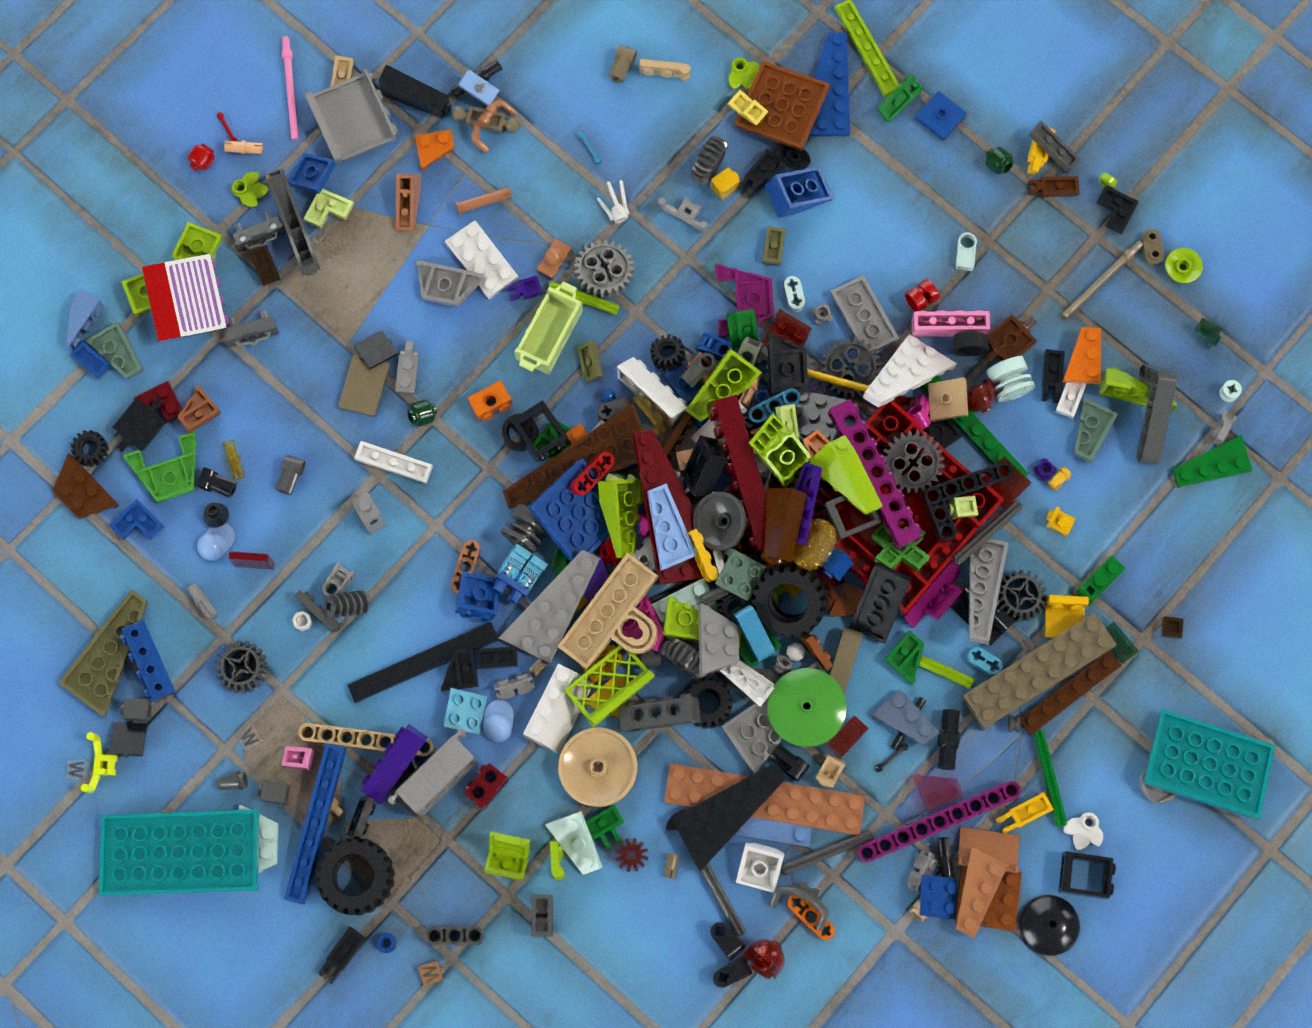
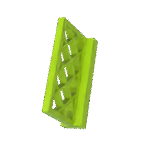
M620 645L564 689L567 696L587 718L592 728L602 722L655 677L651 670L649 671L634 653L626 649L624 650L628 653V661L617 660V652L623 648ZM605 662L614 663L613 673L602 672V665ZM616 663L628 664L627 675L616 674ZM630 665H638L643 672L638 676L629 675ZM590 674L599 675L598 685L587 684V677ZM601 675L613 676L612 687L600 686ZM615 677L626 678V686L623 688L614 687ZM575 686L584 687L583 698L575 697L570 690ZM586 687L598 689L597 699L585 698ZM600 689L611 690V698L608 700L599 699ZM585 701L596 702V710L591 714L584 708Z

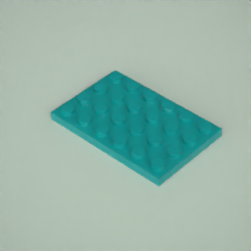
M1162 709L1159 713L1143 784L1259 820L1276 745Z

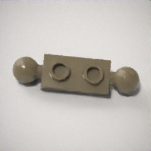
M458 106L453 109L452 117L456 121L466 119V126L474 127L485 109L470 106L469 112H466L463 107ZM497 112L491 117L490 123L487 126L481 127V129L502 133L503 127H505L507 131L514 133L519 130L520 123L515 118L505 120L506 114Z

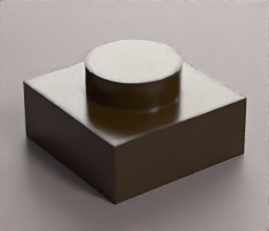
M1164 616L1162 618L1161 637L1181 639L1184 619Z

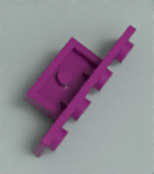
M953 560L945 566L908 612L903 615V618L910 627L914 628L925 614L939 620L962 593L958 586L952 584L961 573L960 568Z

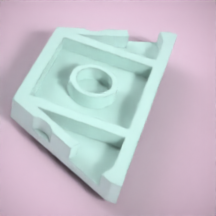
M239 805V810H251L243 805ZM260 815L259 873L278 864L279 824Z

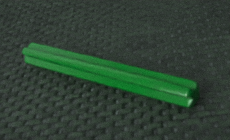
M1043 730L1036 731L1033 735L1050 803L1054 809L1052 811L1057 827H1063L1067 825V820L1045 732Z

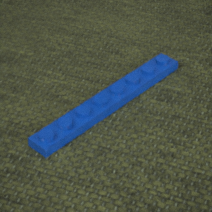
M326 743L285 893V900L299 904H305L347 748Z

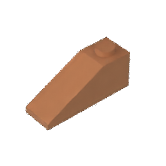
M396 174L395 230H415L421 194V174Z

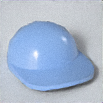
M226 523L217 528L210 527L197 543L199 555L209 561L221 558L234 544V530Z
M494 700L485 709L483 730L485 736L490 741L503 742L512 734L514 714L513 709L506 701Z

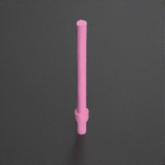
M284 36L282 37L283 50L281 53L285 66L291 140L296 141L299 138L291 62L293 53L290 49L289 37Z

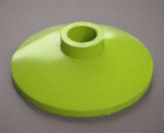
M1178 248L1168 255L1165 269L1171 279L1178 283L1187 284L1199 278L1203 270V263L1195 251L1189 248ZM1179 266H1184L1185 270H1181Z

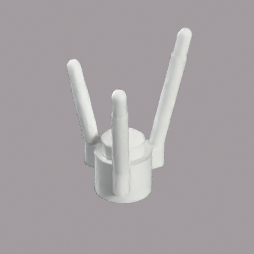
M622 180L619 181L623 207L618 203L609 181L607 185L615 205L611 208L612 212L599 197L597 198V201L608 214L610 221L614 220L616 224L626 221L630 214L627 208Z

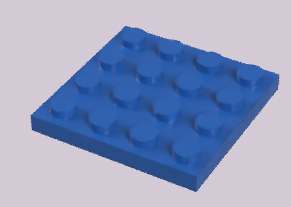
M583 458L576 461L527 507L570 562L582 550L592 553L610 536L599 502L598 482L585 495L576 496L571 492V482L588 465ZM590 469L589 477L595 479L596 474ZM587 482L579 483L578 490H582V485Z

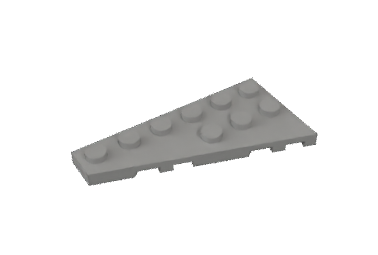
M582 550L505 630L499 639L548 663H552L559 648L557 646L564 638L601 558Z
M818 661L808 667L825 672ZM768 698L761 707L755 703L721 726L753 774L760 770L782 740L770 723L767 706ZM809 703L803 705V708L805 709Z

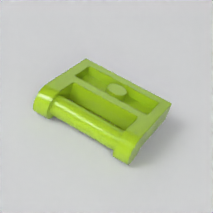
M558 841L550 842L552 875L555 880L561 881L565 877V872L560 864V860H564L563 846H559Z

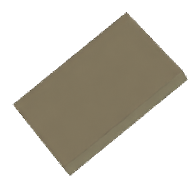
M353 354L338 408L375 417L390 363L384 362L369 369L365 362L360 360L359 355Z

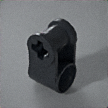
M718 922L712 925L710 929L712 938L730 960L734 959L746 948L740 938L725 923ZM716 927H724L723 936L715 935Z
M743 955L716 971L713 975V981L717 987L724 988L748 977L753 972ZM719 973L727 975L728 978L725 980V984L723 981H718Z

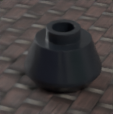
M214 502L205 507L203 519L208 526L217 528L227 522L229 510L225 505Z

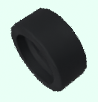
M967 331L953 336V352L955 354L981 356L989 351V336L987 334Z
M520 414L509 416L502 426L503 440L512 450L526 451L527 449L523 443L514 442L509 436L510 422ZM531 420L527 425L531 429L529 439L534 443L538 437V427L535 420Z

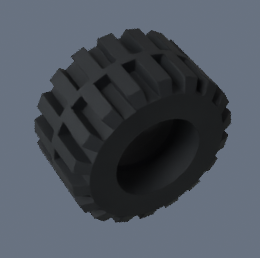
M699 678L696 682H692L685 691V694H691V697L695 698L702 693H712L719 700V707L715 712L706 714L700 711L701 722L694 723V725L697 727L701 726L702 729L708 727L712 729L717 725H722L727 720L732 709V694H730L729 688L725 687L722 681H717V678Z

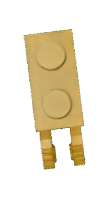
M697 529L687 532L697 556L694 558L704 577L703 579L706 582L715 581L718 578L717 568L711 565V555L708 550H705L702 534Z
M1043 792L1010 809L1008 813L998 817L996 821L1001 823L1010 816L1013 818L1015 823L1003 828L1002 832L1005 834L1015 828L1026 825L1054 809Z

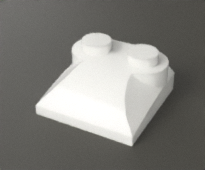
M746 843L736 883L774 892L784 853L776 848L761 844Z

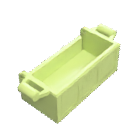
M564 281L556 289L548 287L546 296L539 309H537L518 348L514 351L515 359L520 361L519 366L531 372L537 369L550 375L583 312L582 302L576 299V287ZM563 289L573 294V296L571 297L565 293L560 292L559 290Z

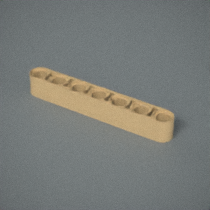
M305 723L298 730L299 737L306 743L325 746L326 743L348 749L384 753L386 749L381 746L384 739H390L393 744L398 739L395 737L396 734ZM313 729V735L305 738V730ZM327 731L333 733L330 740L323 739V735ZM345 734H352V740L344 743L343 736ZM370 736L372 738L371 743L366 746L363 745V738ZM427 739L424 744H429L430 750L427 753H422L419 750L415 757L430 758L435 752L433 743Z

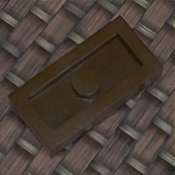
M267 244L249 251L263 286L281 280Z

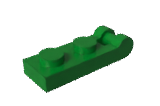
M913 74L906 76L904 81L876 108L886 122L890 123L923 90V87L915 81L916 78Z
M1111 555L1075 593L1078 596L1089 597L1090 605L1126 568ZM1088 587L1094 592L1092 595L1086 590Z

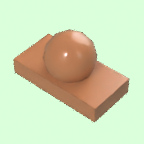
M555 239L550 248L545 252L544 258L537 267V272L553 280L572 250L571 247Z

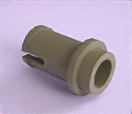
M667 853L663 877L676 879L678 861H680L679 855Z

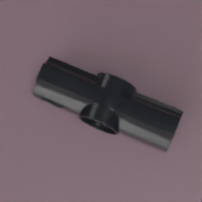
M943 709L941 730H939L940 734L938 735L939 754L937 768L942 770H955L956 751L960 741V732H958L960 711L954 709Z

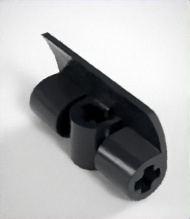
M969 584L950 606L968 625ZM999 599L997 600L990 635V646L1016 621L1010 613L1006 614V609L998 610L1002 605Z

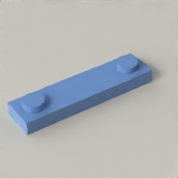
M750 817L735 836L809 848L812 827Z

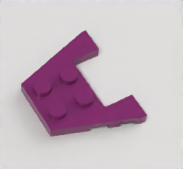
M715 264L716 282L735 281L737 311L753 309L756 324L774 317L771 278ZM727 319L718 320L719 337L729 335Z

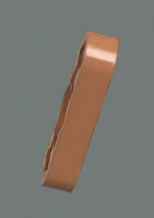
M475 540L466 541L462 547L451 580V588L455 594L459 593L455 583L460 582L461 577L457 575L463 573L460 570L461 564L464 562L470 563L471 569L467 573H474L481 552L480 545ZM474 545L476 551L472 552L471 559L463 558L469 555L467 547Z

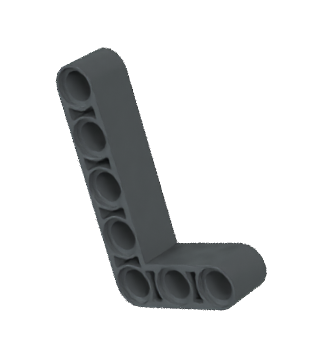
M1143 364L1139 371V379L1151 387L1137 449V461L1158 464L1164 446L1177 384V375L1160 366Z

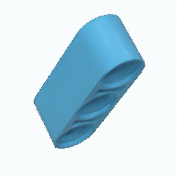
M790 388L752 407L749 411L751 422L761 424L772 413L776 416V411L769 409V404L773 401L778 402L780 406L795 404L796 406L800 401V393L796 389ZM787 394H796L797 400L793 403L786 400ZM755 410H760L763 413V417L760 420L753 419L752 413Z
M751 605L733 614L751 653L758 663L775 654L774 647Z

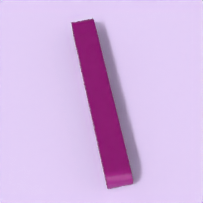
M1014 781L1004 783L862 845L857 851V858L862 863H870L1006 804L1020 795L1021 788ZM1007 786L1014 788V796H1009L1006 793ZM989 794H994L997 797L996 804L989 802ZM970 803H978L979 811L971 810ZM954 809L961 812V819L958 820L952 816ZM935 817H940L943 820V827H937L934 824ZM917 825L924 826L926 830L924 835H919L916 832ZM899 833L907 835L908 840L906 843H901L898 840ZM884 840L889 843L890 848L888 851H883L880 848L881 841ZM862 849H869L872 853L871 858L865 859L861 853Z

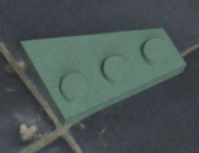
M118 321L85 340L126 379L129 380L144 371L125 331Z
M1084 397L1074 455L1092 463L1118 417V413Z

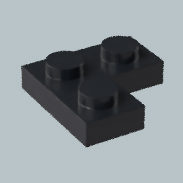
M1105 185L1096 203L1113 211L1105 227L1122 235L1139 201Z

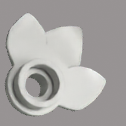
M1087 812L1082 814L1080 818H1072L1064 826L1063 832L1073 835V844L1077 850L1087 847L1090 842L1099 847L1103 841V832L1098 827V817L1093 813ZM1086 819L1091 820V826L1085 824Z

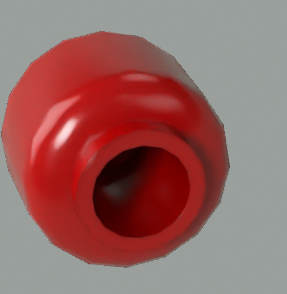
M203 143L195 145L187 156L190 162L189 166L197 172L200 169L207 171L215 160L214 151Z

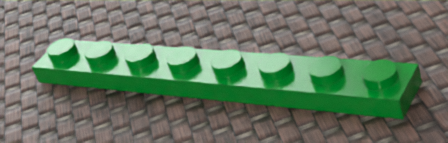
M937 375L931 381L921 385V388L929 395L928 384L943 380ZM969 408L968 416L951 419L993 465L1008 462L1013 466V475L1007 479L1013 487L1029 474ZM999 468V472L1006 476L1005 469Z

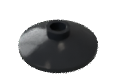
M779 144L776 148L775 153L778 160L791 169H806L811 162L810 156L805 149L801 151L784 144Z

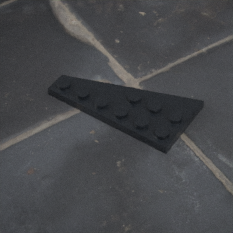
M776 762L671 819L699 872L785 781V777Z

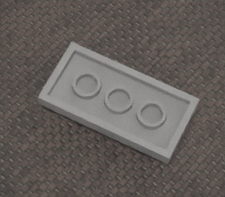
M864 275L831 290L832 298L854 337H857L858 343L864 339V346L870 343V350L876 349L878 351L899 340Z

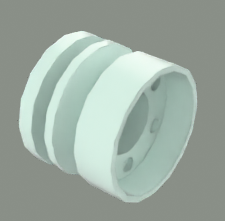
M1023 356L1001 361L986 371L991 384H999L994 388V392L998 394L996 397L999 402L1018 399L1036 387L1034 382L1030 381L1032 379L1030 374L1022 375L1028 370Z

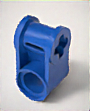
M704 332L701 343L695 348L697 352L713 355L715 360L720 362L724 355L720 354L719 351L722 349H732V346L728 341L722 340L709 332Z

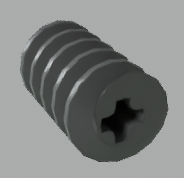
M362 590L332 593L327 596L325 601V612L330 619L334 618V616L339 618L341 615L346 617L348 614L350 616L355 614L361 615L362 611L367 613L369 609L368 596Z

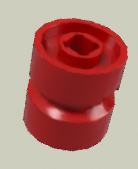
M929 279L923 280L917 284V288L913 287L904 293L908 305L914 312L922 311L927 307V303L932 304L940 299L937 288Z

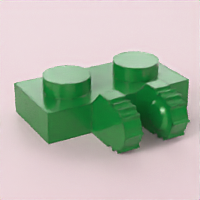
M615 805L586 821L592 840L594 841L600 837L607 850L611 849V844L604 834L609 831L612 832L613 838L618 844L622 843L615 828L623 824L624 821Z

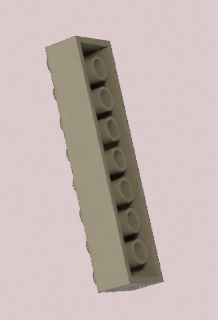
M1094 612L962 696V700L984 731L1104 655L1117 644Z

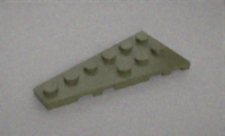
M133 590L128 593L58 682V684L104 718L107 716L127 662L128 653L131 651L129 646H124L121 640L122 629L142 621L148 605V601Z

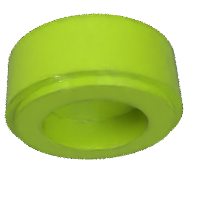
M1102 173L1098 178L1100 184L1104 187L1107 185L1114 189L1118 183L1114 177L1107 173Z

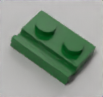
M753 309L726 314L732 350L740 348L746 336L758 341Z

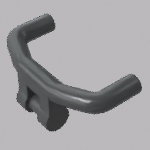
M801 882L798 887H777L769 902V906L776 908L781 894H791L812 903L821 913L816 928L821 931L824 929L829 916L827 907L817 898L820 890L812 889L804 882Z

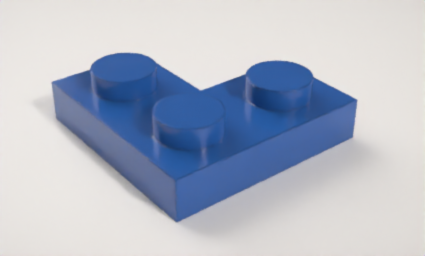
M137 499L109 525L123 540L137 527L150 540L165 527Z

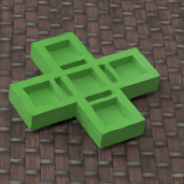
M883 522L871 535V539L884 548L875 557L874 562H879L894 569L902 561L918 572L930 557L916 546L925 537L926 533L922 530V537L918 541L898 550Z

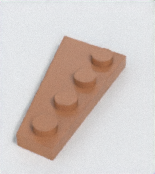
M973 847L970 848L955 929L975 938L1008 865Z

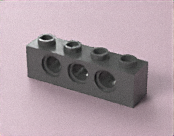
M682 694L677 699L662 697V701L655 702V699L644 700L643 704L628 702L626 706L619 707L620 730L635 732L701 722L699 699L691 697V694ZM677 706H679V707H680V711H679V713L676 715L675 709H676ZM661 708L662 713H661V715L658 717V716H657V712H658V710ZM643 711L644 715L640 720L639 715Z

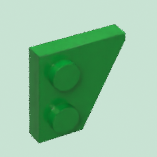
M908 631L883 660L912 685L915 682L917 667H919L924 643L914 633Z

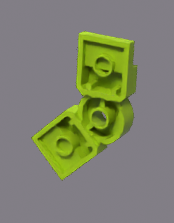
M187 222L172 256L174 260L210 254L211 258L216 259V251L223 236ZM143 273L121 281L135 317L151 311Z

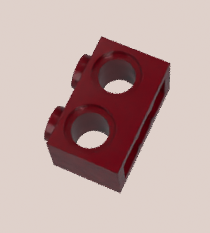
M490 763L487 766L482 765L477 772L479 776L474 782L471 780L464 788L466 790L464 795L483 810L486 809L509 780L506 775ZM495 773L497 776L496 780L491 783L487 782V774ZM478 788L484 790V795L481 798H475L473 795L474 791Z

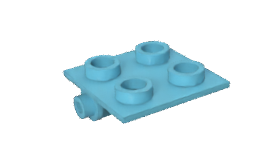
M450 688L443 727L449 730L464 729L465 732L480 735L487 696Z

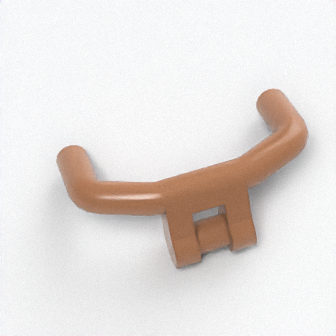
M497 100L488 105L474 125L472 142L484 153L490 147L479 139L481 127L487 126L490 123L491 117L497 113L499 107L511 116L516 111L504 100Z

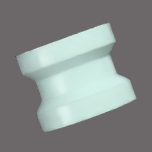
M1235 380L1227 381L1220 388L1219 395L1221 399L1225 402L1235 401L1242 391L1240 383Z

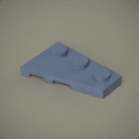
M901 689L871 714V717L884 722L887 726L900 731L923 746L928 745L940 734L936 727Z

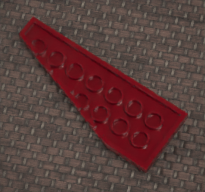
M654 431L633 432L656 574L659 576L657 578L658 585L702 579L704 577L694 557L662 571L660 570L647 492L667 484L687 532L694 530L693 516L695 510ZM704 546L705 550H708V552L710 553V562L711 565L714 566L711 549Z

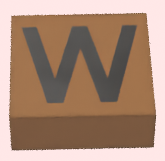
M438 960L418 967L424 987L444 980Z

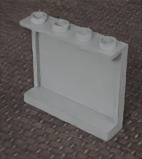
M366 68L363 69L364 73L315 94L312 91L305 94L336 165L397 140V127L394 122H390L388 118L391 116L387 106L383 107L381 100H383L382 94L379 89H375L373 85L376 83L372 73L368 74Z

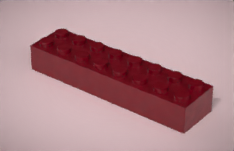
M732 395L714 400L709 407L708 416L715 425L713 429L715 439H719L720 446L728 459L724 470L726 476H730V491L741 502L746 513L745 531L748 537L746 539L747 548L752 551V554L765 551L766 493L753 449L749 444L750 439L737 395Z

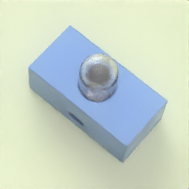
M469 69L457 85L486 106L492 103L499 92V89Z

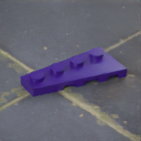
M807 462L804 463L795 487L796 490L807 494L796 541L805 546L807 545L822 472L821 467Z

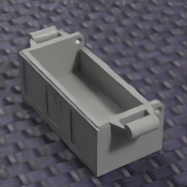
M459 729L457 734L449 738L396 790L393 796L388 798V802L394 806L402 798L419 817H423L477 764L475 757L459 742L466 737L464 729Z

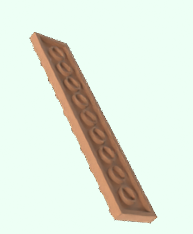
M671 763L664 803L692 808L749 776ZM783 782L751 817L856 836L860 834L865 796Z

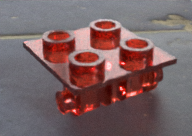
M1004 456L998 463H1010L1014 469L1013 475L1006 481L990 487L1004 498L1000 505L1006 509L1032 482ZM999 468V473L1002 476H1006L1005 469ZM985 474L982 480L988 483L989 478Z

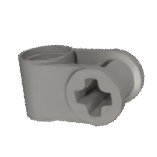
M338 562L322 586L325 597L327 598L329 595L327 591L330 587L337 588L333 594L343 593L353 581L356 572L349 571L342 566V563Z

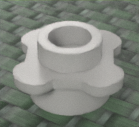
M827 304L813 307L812 309L816 324H821L825 321L830 322L833 318L830 314V307Z

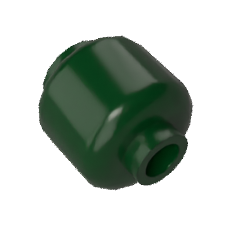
M996 147L987 152L986 166L996 174H1005L1013 166V157L1004 148Z
M425 399L411 404L407 411L411 424H415L418 427L432 423L435 420V414H437L435 405L433 403L430 404Z

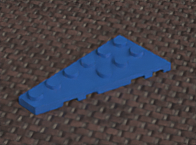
M829 32L814 78L830 83V89L809 136H850L847 32Z

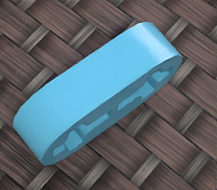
M974 647L968 652L967 659L969 663L986 674L994 676L1002 671L1003 664L1001 660L984 649ZM977 652H979V657L982 658L984 661L980 659H977L976 661L973 660L974 656L972 655V653L976 654ZM986 661L990 664L997 663L996 667L998 670L991 671V666Z

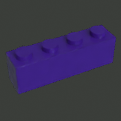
M410 724L406 728L401 727L395 735L398 738L394 744L390 742L384 751L387 755L383 760L379 758L372 767L375 769V772L372 776L368 774L361 783L364 785L361 792L375 799L378 804L383 802L428 738Z

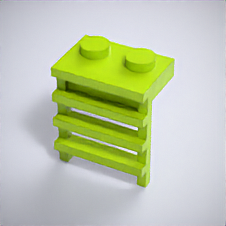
M490 832L489 854L484 873L523 881L530 856V840Z

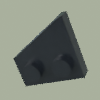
M474 647L453 651L441 692L449 691L450 688L465 689L479 687Z

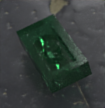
M1115 622L1106 627L1117 644L1111 651L1122 664L1139 652Z

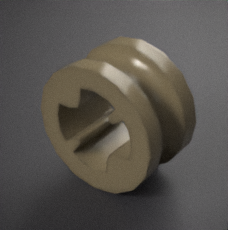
M539 659L529 669V673H534V677L537 678L545 671L547 665L542 664V660Z

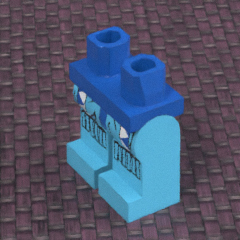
M518 544L514 545L494 577L496 581L492 588L498 594H502L506 587L512 592L507 599L513 604H517L523 597L528 595L536 580L548 565L535 555L530 556L532 553Z

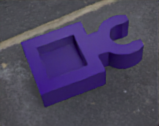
M537 275L519 280L520 286L510 285L507 287L508 292L516 291L515 295L510 296L512 301L517 300L521 295L524 296L525 300L543 295Z

